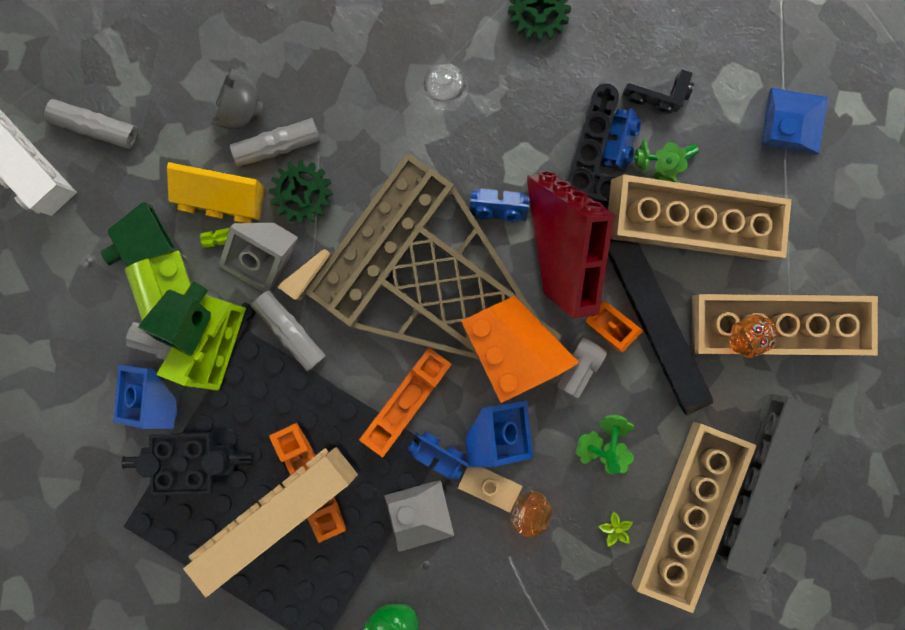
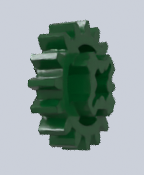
M510 0L514 4L508 7V14L514 15L510 18V24H518L516 33L519 35L525 31L527 33L526 40L528 41L532 35L536 36L538 43H541L542 36L544 35L550 41L553 39V31L561 34L563 31L561 24H568L569 17L564 15L571 12V6L564 5L568 0H524V3H522L523 0ZM536 6H541L543 14H538L537 9H535ZM557 17L552 24L545 27V23L549 19ZM524 19H528L533 24V26L528 24Z
M299 160L298 167L288 162L289 170L285 172L279 168L278 172L281 177L279 179L272 177L271 179L276 184V188L269 189V193L276 195V198L270 202L273 206L280 205L277 210L280 216L287 212L286 220L292 222L295 217H297L299 224L304 223L305 217L311 222H315L314 214L318 213L324 216L325 214L321 208L323 206H331V203L326 200V197L333 196V191L326 189L331 184V180L322 179L326 172L323 169L315 172L316 165L313 162L309 164L308 168L303 160ZM300 174L311 175L316 180L306 181ZM290 179L287 190L283 191L285 183ZM298 183L307 190L304 192L305 202L298 195H295L299 192ZM320 193L317 203L313 206L312 202L315 195ZM296 203L300 205L302 211L292 210L287 204Z

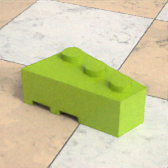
M205 295L200 304L211 312V318L193 354L189 356L171 348L156 375L183 386L219 391L246 308Z

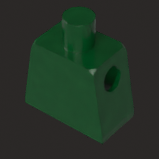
M143 202L108 229V234L113 244L100 252L104 261L109 266L122 259L128 267L141 260L153 259L177 250L154 207Z
M193 281L184 295L173 290L166 291L142 320L138 328L156 341L191 356L211 318V312L200 304L208 290Z

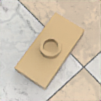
M469 466L466 468L458 485V489L509 513L523 487L521 484L487 468Z

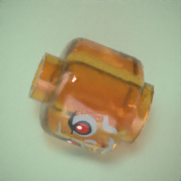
M754 314L733 324L729 342L736 353H740L746 358H754L774 347L777 329L769 318Z
M531 491L529 494L520 495L516 500L511 515V522L515 526V531L530 538L544 533L553 508L546 501V496L542 493Z

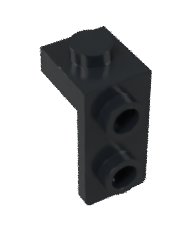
M681 70L675 78L670 96L630 83L626 85L622 95L627 96L628 100L635 104L644 105L646 102L655 105V109L663 113L677 112L682 107L684 99L689 100L694 83H691L690 80L693 73Z

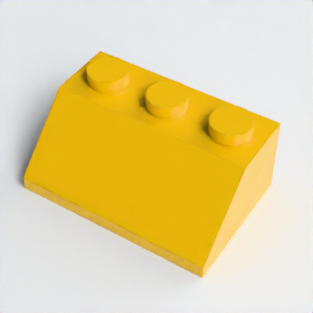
M168 162L169 202L177 205V210L193 214L195 209L206 211L205 216L223 219V214L234 216V221L238 223H251L252 220L260 221L267 188L258 180Z

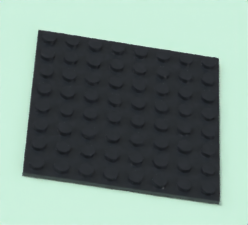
M246 330L230 356L219 391L210 389L207 391L182 433L212 432V442H218V445H232L235 454L252 453L253 458L251 459H253V464L251 466L235 465L233 474L220 475L213 479V492L211 494L150 495L149 485L123 527L187 566L192 562L188 556L256 502L261 507L258 501L279 484L283 489L285 488L282 482L291 475L285 462L280 461L269 435L297 423L315 455L325 448L330 452L337 447L358 474L346 488L334 496L346 531L318 543L306 518L221 585L220 588L287 630H332L393 531L384 495L420 486L437 458L434 457L428 467L417 459L410 457L411 453L407 451L412 441L417 443L420 438L405 428L384 457L381 458L359 441L380 412L314 371L309 370L307 372L299 362Z

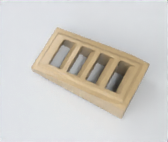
M326 249L320 251L281 282L278 288L294 300L301 301L306 295L305 291L332 254Z

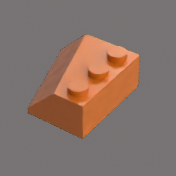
M515 296L461 321L500 403L538 386L579 364L577 359Z

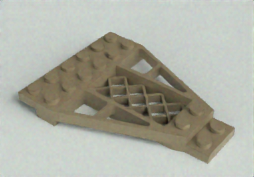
M406 153L305 291V294L350 327L478 360L477 353L466 331L465 338L447 325L466 319L464 300L481 298L482 310H485L484 297L501 295V299L504 301L505 296L507 298L515 296L538 319L454 187V184L432 168L429 169L409 153ZM450 195L454 197L474 229L458 250L452 249L426 230L427 224ZM420 234L427 239L416 241ZM476 235L480 238L507 281V287H504L463 257L464 250ZM430 244L433 260L415 262L413 246ZM434 245L451 257L436 259ZM410 249L412 263L398 265ZM454 261L456 277L439 280L437 263ZM457 261L474 274L459 276ZM434 264L436 280L419 283L416 266ZM413 267L415 284L398 286L396 270ZM392 272L395 286L387 281ZM477 278L480 295L463 297L460 280ZM481 279L499 292L483 294ZM457 281L460 298L442 300L440 283ZM437 284L439 301L422 303L420 287ZM416 287L418 303L400 290ZM381 288L389 289L413 308L412 315L398 333L363 325L358 322L362 313ZM460 301L463 318L446 321L443 304ZM440 304L442 321L423 307ZM422 314L463 343V347L457 349L406 336L404 333L416 316ZM538 319L540 323L559 341L562 335H560L554 329H552L543 321Z

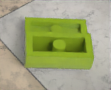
M179 250L153 259L147 258L125 268L141 320L147 316L166 291L173 290L184 295L191 285Z

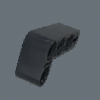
M606 83L599 85L589 100L566 181L570 182L571 186L574 187L572 178L574 176L584 177L587 182L586 188L577 190L585 192L587 197L603 205H609V198L601 194L600 187L602 184L611 185V180L616 177L598 172V168L619 101L618 90L615 86ZM604 94L607 96L608 102L603 112H599L598 109L602 101L600 97ZM592 121L599 122L603 127V132L599 134L593 133L589 129V123ZM585 148L591 149L594 152L595 159L593 161L583 160L580 154L581 150Z

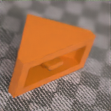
M606 301L600 305L599 315L589 316L585 320L586 324L613 350L623 353L643 332L640 327Z

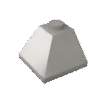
M234 223L230 227L218 266L262 292L271 291L289 261L298 237L275 223Z
M441 480L384 495L398 552L454 536Z

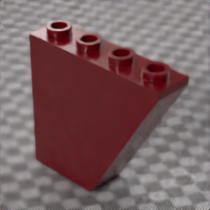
M541 171L539 175H528L527 185L544 294L573 319L599 315L614 214L605 209L603 204L587 197L585 192L578 191L572 187L570 182L563 181L557 177V174L554 172Z

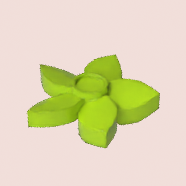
M613 511L610 517L611 524L603 523L598 526L601 531L608 534L606 538L607 546L614 545L618 540L630 544L629 536L624 531L630 529L633 522L622 521L620 523L619 516Z

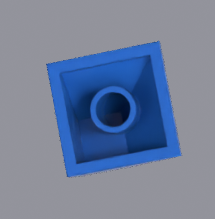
M771 88L761 145L819 154L828 97Z
M118 365L113 422L142 429H174V422L177 417L176 398L159 376L156 375L155 371L142 367Z
M527 400L484 407L465 437L469 467H496L533 458Z

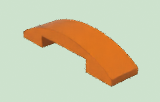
M428 347L359 441L383 458L452 364Z
M297 423L269 435L280 461L285 462L290 475L302 466L305 470L309 469L306 463L316 455ZM335 497L307 518L318 543L346 531Z

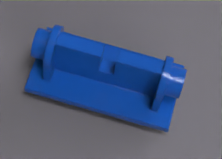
M630 108L629 114L628 111L623 109H617L616 114H614L609 135L617 136L618 138L617 141L608 139L606 141L601 158L604 160L603 166L614 168L616 164L622 172H626L627 164H631L633 160L634 148L632 145L634 137L639 135L641 120L632 108Z
M478 188V191L472 190L470 212L473 216L480 219H505L509 222L527 220L529 196H524L523 192L504 191L503 200H497L498 190Z
M426 431L423 436L416 432L415 435L420 438L417 443L412 441L407 449L411 453L410 457L417 459L428 467L433 458H437L438 461L433 469L449 480H458L463 472L460 469L461 464L469 466L463 460L465 454L451 446L448 451L438 445L440 439Z

